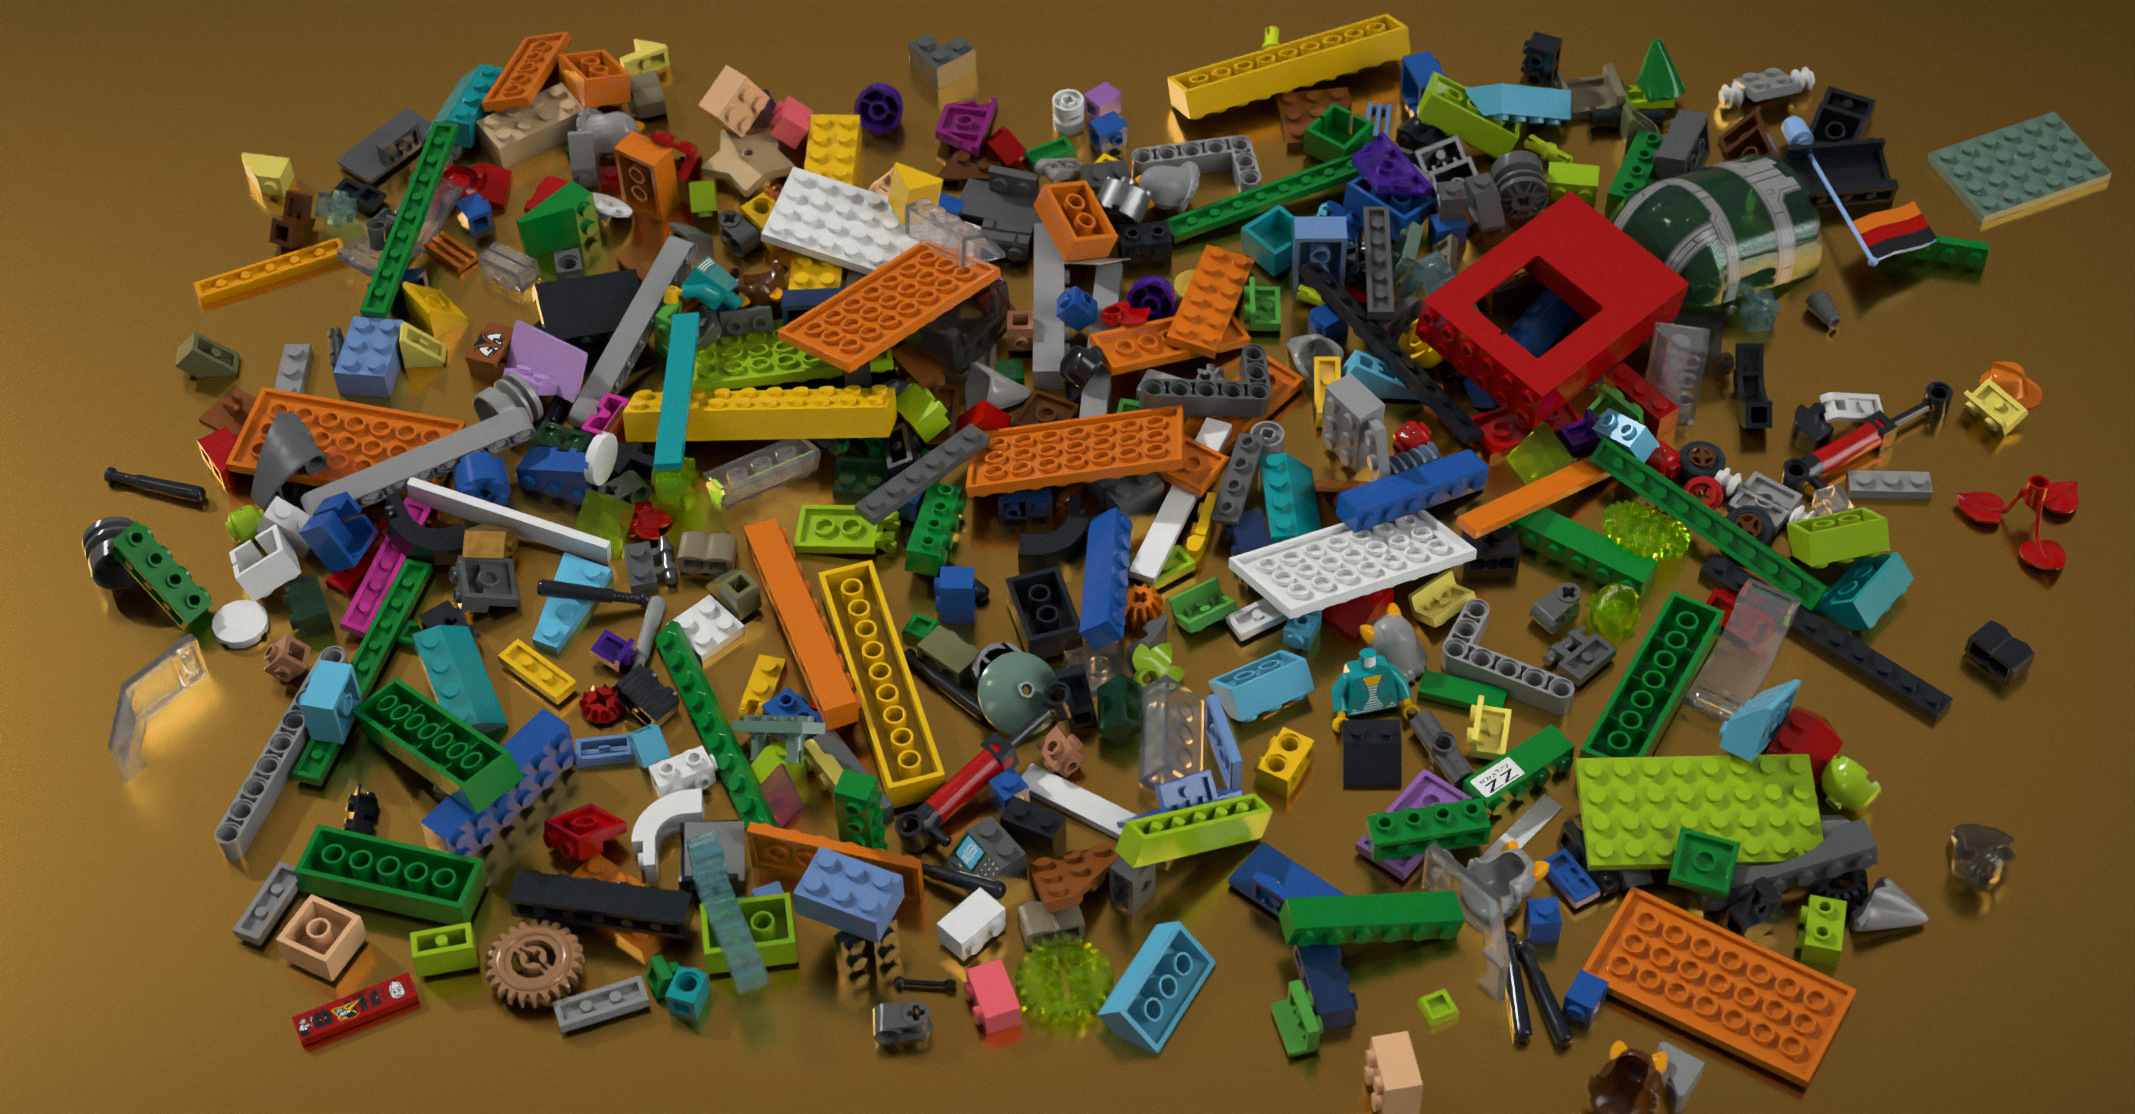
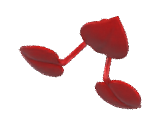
M2032 475L2028 479L2026 488H2020L2016 497L2006 507H2004V501L1999 496L1990 492H1957L1956 499L1961 510L1969 518L1985 524L2000 522L2002 514H2007L2023 497L2025 504L2031 508H2037L2034 541H2027L2021 545L2019 550L2021 558L2029 565L2040 569L2060 570L2064 567L2066 554L2061 545L2053 540H2040L2042 507L2046 506L2049 511L2058 514L2074 512L2079 503L2077 481L2050 483L2049 479L2044 476Z

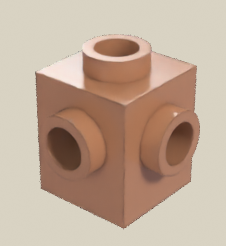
M287 634L277 643L271 644L264 654L266 662L263 671L278 680L288 683L296 676L302 675L305 671L311 646Z
M1055 726L1036 744L1045 758L1042 761L1045 767L1053 774L1057 771L1066 778L1075 772L1087 759L1081 750L1083 747L1081 741L1074 734L1069 735L1058 726Z

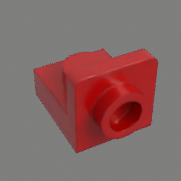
M617 166L599 168L601 192L621 190Z

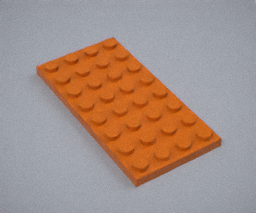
M926 238L777 330L778 339L851 373L866 362L876 358L888 348L895 346L910 334L915 333L924 325L934 321L935 318L946 311L953 309L957 304L970 298L979 290L989 286L1001 277L1000 268L933 239Z
M262 387L230 453L226 466L228 471L255 475L264 441L278 412L296 413L311 432L315 444L328 459L326 467L321 472L310 474L304 467H301L286 481L318 487L466 428V421ZM448 473L428 482L443 487ZM408 490L399 493L402 501L406 497L409 498Z
M1183 405L983 431L990 436V444L969 459L966 492L968 497H985L989 494L1002 492L1009 494L1017 490H1038L1047 486H1066L1077 482L1091 483L1100 479H1120L1123 476H1144L1152 472H1173L1177 469L1184 468Z
M1634 886L1630 888L1582 969L1609 982L1607 994L1804 1088H1807L1857 991L1846 984Z

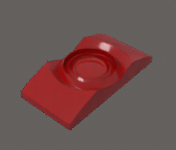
M483 162L470 167L453 166L447 163L434 195L435 200L433 204L435 208L440 207L437 204V198L441 208L456 209L455 201L478 192L483 200H488L492 210H505L513 177L512 171Z

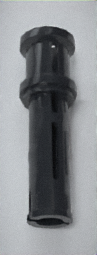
M1595 106L1590 107V128L1595 129L1596 126L1618 127L1621 122L1622 109L1616 106H1611L1607 109H1596ZM1664 107L1636 109L1654 123L1662 124L1665 122V118H1662L1665 117Z

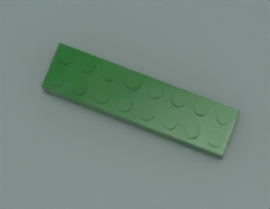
M1673 590L1671 591L1583 744L1579 758L1652 756L1721 630L1725 611Z
M397 677L351 710L366 737L476 814L489 808L495 800L504 793L511 791L517 783L524 779L508 750Z

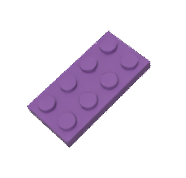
M1423 769L1384 813L1401 811L1405 808L1427 807L1436 803L1459 802L1463 799H1472V797L1428 770ZM1364 834L1356 843L1355 850L1373 861L1366 835ZM1428 853L1375 861L1374 863L1404 881Z

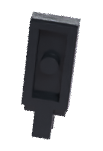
M1573 820L1564 822L1557 839V844L1562 850L1567 849L1601 890L1602 896L1617 891L1620 882L1614 872L1609 870H1588L1583 831L1576 826Z

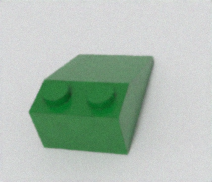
M573 180L516 220L523 256L526 259L580 244L599 230L593 193Z

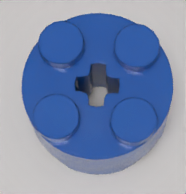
M476 452L462 457L460 464L457 467L455 465L452 467L455 491L500 506L508 504L511 487L506 463L501 456L498 455V458L491 457L490 452Z

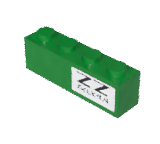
M1550 724L1463 781L1462 792L1472 797V799L1482 798L1488 818L1493 814L1498 815L1507 805L1515 800L1523 799L1536 786L1546 784L1559 771H1566L1573 763L1575 746L1553 724Z

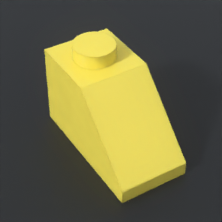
M242 153L241 157L246 174L261 194L286 195V191H288L294 178L290 158Z

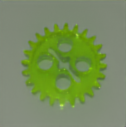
M1625 500L1624 504L1616 501L1615 505L1610 504L1609 508H1606L1601 525L1604 526L1603 531L1608 532V538L1615 539L1614 544L1624 545L1623 550L1631 549L1634 555L1642 553L1646 559L1649 555L1657 561L1659 557L1665 561H1668L1669 557L1676 560L1677 556L1682 557L1684 552L1686 553L1690 544L1691 535L1688 534L1690 530L1684 528L1685 525L1683 523L1677 522V519L1669 516L1667 512L1660 511L1658 506L1650 507L1647 502L1641 505L1637 500L1634 501V504L1628 500Z
M1056 934L1051 943L1047 939L1042 938V947L1033 943L1032 953L1023 952V961H1018V971H1015L1016 992L1019 993L1020 1003L1026 1002V1011L1029 1012L1035 1009V1018L1037 1019L1045 1014L1047 1016V1023H1050L1054 1017L1058 1018V1023L1061 1026L1065 1018H1069L1071 1024L1075 1025V1017L1080 1016L1083 1021H1087V1012L1096 1016L1098 1014L1097 1006L1102 1007L1106 998L1111 994V988L1114 987V977H1112L1113 966H1109V957H1102L1101 947L1093 950L1092 940L1085 945L1082 944V936H1079L1075 942L1071 941L1069 934H1066L1064 941H1060ZM1058 958H1062L1064 962L1066 981L1069 984L1070 1001H1067L1065 997ZM1085 988V989H1087V990H1085V991H1079V990H1077V989ZM1055 993V994H1057V995H1055V996H1049V995H1047V994Z

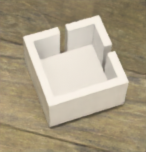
M277 524L255 536L258 543L268 554L267 557L261 554L251 540L229 552L235 579L254 602L269 596L274 589L284 583L292 582L301 574L295 547Z

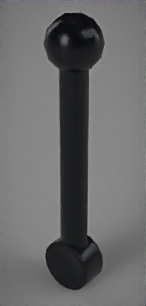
M896 976L893 980V984L897 988L909 985L942 987L948 991H953L957 985V982L953 979H947L943 982L904 979L902 976Z

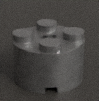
M1106 177L1097 200L1110 223L1114 224L1116 220L1123 222V224H1134L1142 222L1153 194L1146 189L1134 186L1135 181L1128 177H1121L1120 180Z

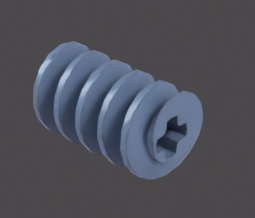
M1428 442L1426 445L1418 446L1417 449L1412 448L1408 452L1399 453L1398 456H1390V475L1440 459L1436 445L1433 442Z

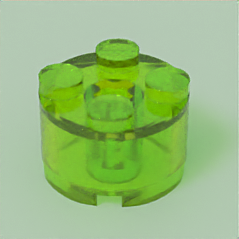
M684 457L682 470L655 471L653 464L651 485H654L655 493H657L651 494L654 509L694 511L695 495H693V487H698L699 473L695 471V458Z

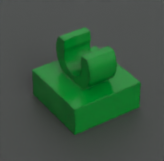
M662 955L650 957L644 976L656 999L665 998L674 975L680 966L678 962L666 964Z

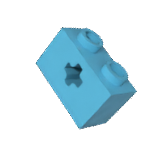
M1610 408L1606 410L1592 428L1601 440L1603 437L1609 438L1644 463L1659 445L1646 426Z

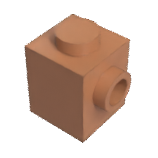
M1007 310L1008 351H1033L1034 311Z

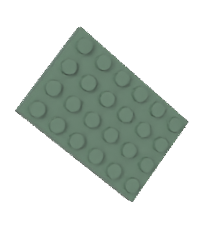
M2055 111L1930 152L1927 157L1929 164L1982 224L2110 181L2112 174Z

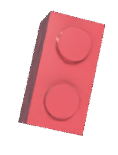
M788 95L784 102H778L773 111L774 115L770 121L772 125L770 135L796 149L808 131L813 110Z
M998 959L966 969L967 982L963 983L967 999H973L976 1006L973 1007V1014L977 1025L983 1024L987 1035L1020 1025L1021 1008L1002 960Z

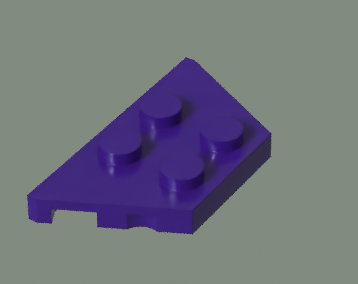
M1384 132L1378 134L1376 141L1373 143L1368 142L1364 149L1359 150L1353 155L1351 164L1377 193L1432 196L1434 187Z

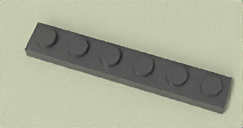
M1363 206L1368 320H1394L1389 207Z
M970 423L856 503L855 513L873 526L877 525L990 444V436Z

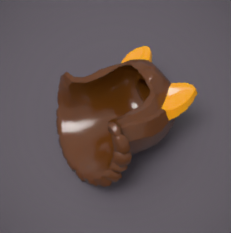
M776 260L772 264V271L755 275H743L742 269L737 265L730 269L729 274L739 283L735 288L736 294L744 300L740 307L746 306L749 309L754 306H771L773 311L783 297V290H785L784 274L789 271L788 263Z
M1616 1041L1610 1050V1061L1600 1070L1599 1074L1591 1075L1588 1079L1590 1094L1588 1099L1593 1111L1597 1114H1655L1660 1104L1658 1091L1662 1083L1661 1075L1665 1072L1668 1064L1667 1053L1657 1052L1649 1055L1641 1050L1627 1048L1622 1041Z

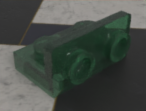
M837 456L835 459L836 473L832 490L833 498L862 500L890 480V472L886 459Z

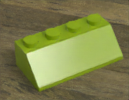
M1435 71L1433 72L1419 103L1417 118L1428 126L1433 125L1441 129L1450 137L1458 135V138L1463 140L1466 145L1485 151L1491 158H1499L1509 153L1519 139L1520 123L1511 122V118L1508 121H1494L1492 116H1483L1466 94V87Z

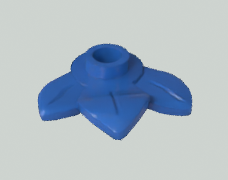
M1328 200L1326 203L1332 212L1330 216H1346L1347 237L1349 240L1355 242V237H1358L1360 240L1359 233L1363 227L1361 216L1353 210L1346 212L1340 204Z

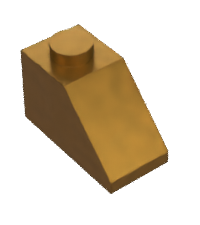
M483 523L466 529L462 557L503 559L513 555L518 545V538L515 536L516 528Z

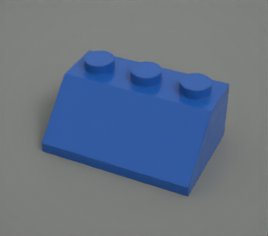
M1360 175L1347 183L1343 208L1349 212L1351 210L1357 212L1363 219V206L1389 207L1390 236L1392 240L1397 242L1401 237L1400 232L1402 228L1407 229L1412 221L1420 226L1423 224L1434 208L1436 199L1431 196L1377 193Z

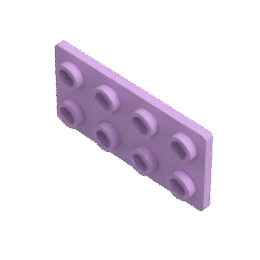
M516 320L503 376L509 372H515L532 386L538 396L558 395L575 403L580 394L588 354L521 320Z

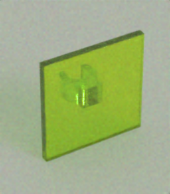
M1544 421L1506 457V460L1526 485L1563 469L1573 459L1572 455Z
M587 488L575 530L609 540L612 555L621 557L636 505Z

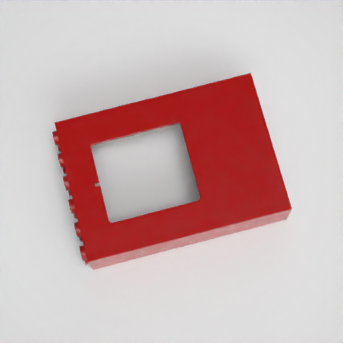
M1570 191L1426 297L1422 302L1415 334L1422 342L1427 343L1439 356L1455 366L1461 374L1466 375L1479 389L1489 394L1500 406L1505 407L1521 423H1524L1533 430L1678 316L1689 283ZM1522 268L1588 320L1540 358L1534 357L1506 333L1501 336L1502 330L1473 307L1475 303Z

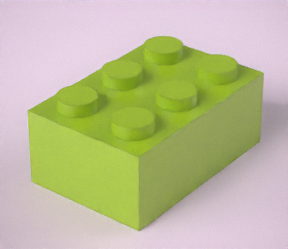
M1865 507L1787 523L1790 555L1810 565L1812 568H1825L1828 566V563L1836 561L1839 563L1853 562L1855 557L1860 556L1866 558L1878 557L1881 555L1880 552L1890 550L1887 518Z
M790 892L700 904L704 956L708 974L798 962Z

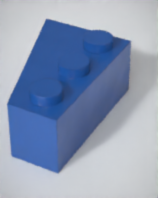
M530 446L516 468L519 485L526 490L540 492L553 498L564 499L574 504L591 508L599 497V486L590 484L585 479L584 469H588L589 463L585 462L586 453L580 452L578 448H571L569 452H560L558 447Z

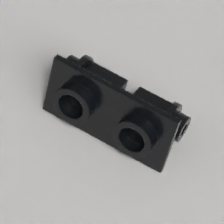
M1355 237V245L1347 246L1345 283L1350 288H1355L1362 283L1366 287L1365 249L1358 237Z
M359 784L355 794H349L346 811L350 812V816L345 818L342 829L372 836L374 821L363 818L374 820L378 799L373 792L360 793L362 785Z

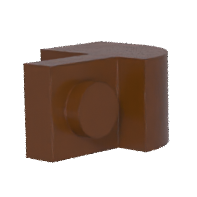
M295 190L286 191L283 215L272 218L269 242L287 248L301 246L312 233L316 219L311 217L312 195Z

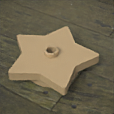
M722 129L720 151L701 166L702 176L723 179L729 186L738 189L745 197H749L755 190L768 186L777 177L790 175L795 165L779 151L780 140L770 135L771 130L753 135L745 134L741 138L732 131Z

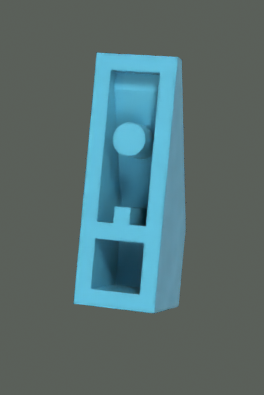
M1355 349L1341 368V378L1351 373L1377 398L1420 400L1413 390L1403 384V380L1395 372L1388 369L1384 361Z

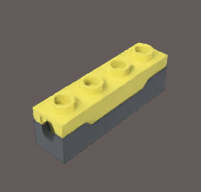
M834 729L826 730L825 735L818 734L812 737L813 739L805 741V767L808 771L813 770L815 772L819 785L824 791L828 789L832 795L833 802V791L844 769L869 775ZM882 791L881 808H884L882 821L883 825L887 826L895 822L893 804Z

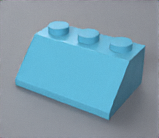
M1284 650L1277 651L1208 681L1213 692L1217 693L1220 703L1228 716L1242 723L1255 720L1257 715L1262 712L1276 711L1282 707L1283 703L1288 701L1302 700L1307 696V693L1315 690L1306 658Z

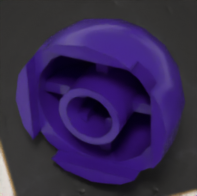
M881 82L865 87L858 95L854 106V112L856 115H860L861 126L870 132L878 134L884 133L883 130L896 128L901 121L904 110L903 100L899 92L891 85Z
M1146 276L1140 278L1132 285L1127 294L1126 301L1129 302L1130 308H1150V314L1147 318V322L1173 317L1177 310L1178 295L1168 280L1160 276Z

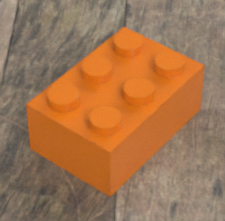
M605 49L559 55V82L569 90L584 108L598 109L604 105L621 106L622 103L631 102V74Z
M631 131L614 147L622 201L637 210L663 221L680 204L672 148L654 141L645 135Z
M1087 180L1044 184L1033 206L1064 262L1108 257L1118 235Z

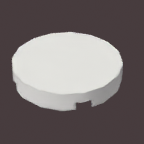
M603 431L601 435L597 434L591 441L585 456V462L589 463L588 469H584V476L588 483L597 486L603 485L612 473L618 451V442L614 434Z
M237 600L224 605L217 611L212 620V630L217 641L233 649L247 648L261 640L264 632L267 633L269 629V618L264 607L251 600Z

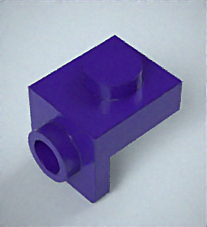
M1591 409L1585 410L1583 420L1559 428V436L1571 453L1600 444V438L1592 429L1600 418L1595 416Z
M605 629L591 648L590 655L614 670L619 671L623 664L628 666L636 653L633 650L635 640L629 638L628 641H625Z

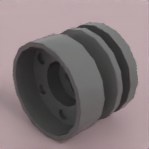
M1513 151L1504 154L1494 162L1490 174L1498 188L1504 215L1512 218H1525L1535 215L1546 206L1549 192L1541 159L1536 154L1528 151Z
M113 516L103 518L89 526L82 536V547L88 560L92 579L98 586L105 589L119 590L129 588L138 583L107 549L114 538L134 523V521L126 517Z

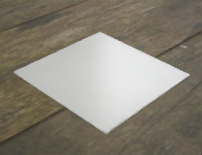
M1096 258L1065 263L1101 265L1129 259Z

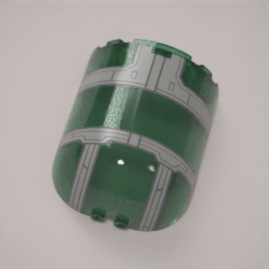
M1755 153L1743 155L1642 186L1627 195L1616 206L1608 219L1689 283L1682 302L1687 305L1715 306L1816 273L1822 256L1823 242H1819L1818 227L1821 226L1817 207H1812L1807 193L1810 191L1791 167L1767 154L1763 156L1756 155Z

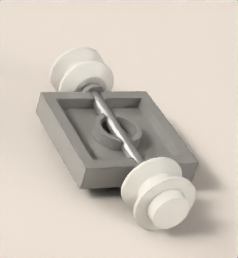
M1803 67L1801 73L1797 69H1793L1790 76L1778 68H1768L1765 72L1758 74L1745 73L1742 77L1734 79L1731 88L1726 84L1722 85L1719 91V101L1729 109L1732 103H1735L1736 106H1741L1746 96L1757 102L1801 93L1802 87L1806 91H1810L1815 84V77L1813 72L1807 67Z
M1729 467L1724 471L1720 470L1714 478L1720 483L1722 489L1726 490V497L1736 494L1728 503L1727 512L1731 513L1736 508L1745 505L1758 506L1765 510L1772 518L1774 536L1787 520L1794 522L1815 517V511L1807 514L1804 512L1805 506H1799L1802 501V494L1754 471L1745 484H1742L1740 473H1737L1735 476L1730 475Z

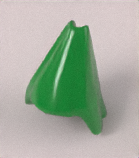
M1661 39L1652 40L1640 67L1636 84L1642 87L1645 98L1650 102L1678 98L1687 92L1686 87Z

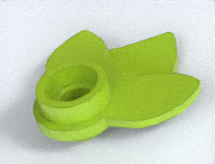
M1140 643L1134 650L1132 664L1136 672L1133 681L1135 687L1140 692L1153 693L1159 687L1169 689L1177 685L1183 678L1185 670L1171 665L1172 646L1170 643L1156 645L1151 650ZM1145 674H1149L1151 677V681L1147 685L1143 682Z

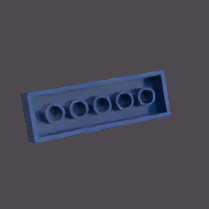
M544 708L539 711L502 746L511 753L524 779L517 783L511 791L504 793L495 800L489 808L482 810L478 814L452 796L446 797L420 821L427 847L473 858L480 849L489 845L498 832L504 827L509 826L515 816L524 808L529 807L544 789L549 788L564 770H568L573 765L576 758L569 725Z

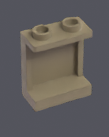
M1613 63L1603 64L1602 75L1565 80L1562 71H1556L1555 81H1552L1553 89L1571 90V120L1589 118V109L1592 106H1595L1596 109H1607L1611 106L1623 109L1626 101V93Z

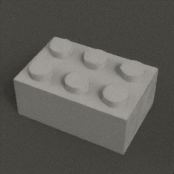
M1351 373L1325 387L1322 442L1328 450H1332L1340 458V461L1345 466L1350 467L1357 473L1368 466L1367 455H1370V449L1364 435L1365 431L1368 430L1367 420L1378 418L1384 424L1385 404Z

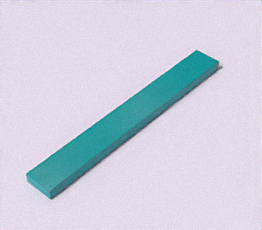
M699 312L673 314L654 457L655 471L682 470L701 320Z

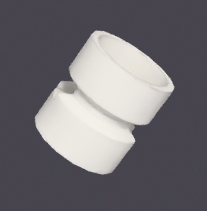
M1064 89L1057 92L1052 100L1054 130L1064 136L1077 135L1084 129L1085 124L1084 97L1079 91L1073 89Z

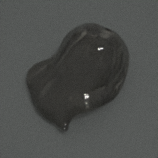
M1975 823L1962 824L1955 827L1950 833V838L1954 843L1951 870L1958 882L1967 889L1982 892L1992 888L2002 879L2006 867L2016 857V854L2009 848V843L2014 840L2013 837L1994 827L1981 826Z

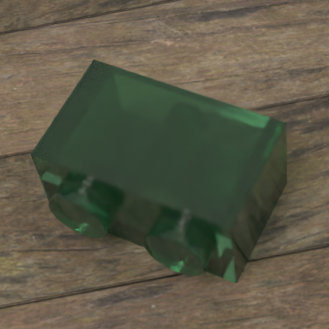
M316 573L284 583L287 592L282 594L286 611L292 609L293 613L288 614L292 629H299L301 639L334 630Z
M1120 673L1097 687L1098 733L1119 745L1143 731L1141 684Z

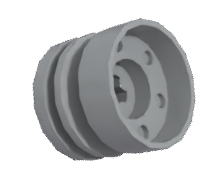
M509 372L504 375L502 379L494 383V388L488 387L474 396L472 401L474 411L480 422L517 407H523L527 410L532 423L540 419L544 413L542 403L532 386L515 372Z

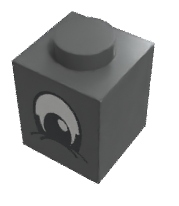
M1463 181L1437 183L1435 206L1439 222L1465 220L1467 197Z

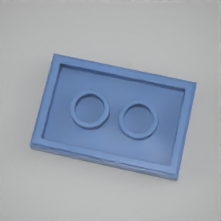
M1217 693L1207 695L1205 731L1227 789H1241V755Z

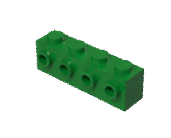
M1641 129L1638 130L1607 193L1605 211L1620 214L1639 189L1654 183L1653 178H1658L1656 165L1653 164V156L1655 150H1659L1661 146L1662 135ZM1646 200L1635 210L1630 218L1635 217L1638 209L1643 210Z
M934 483L927 489L906 548L905 571L937 577L940 567L946 565L948 550L946 549L952 548L954 533L952 532H957L960 521L958 514L963 515L966 500L961 498L962 487Z
M138 521L134 522L108 545L107 549L182 630L186 629L204 614L213 604L208 591L194 583L190 572L185 567L179 566L172 559L173 555L164 545L160 546L156 542L154 534L146 525H141Z
M844 769L833 791L839 841L845 843L853 842L859 846L872 849L881 848L887 851L888 843L884 839L886 826L883 825L882 821L884 816V808H881L882 791L879 790L878 778Z
M1482 798L1463 799L1459 802L1447 804L1436 803L1427 807L1405 808L1401 811L1389 813L1378 812L1366 816L1365 835L1373 862L1489 844L1491 831L1490 821Z

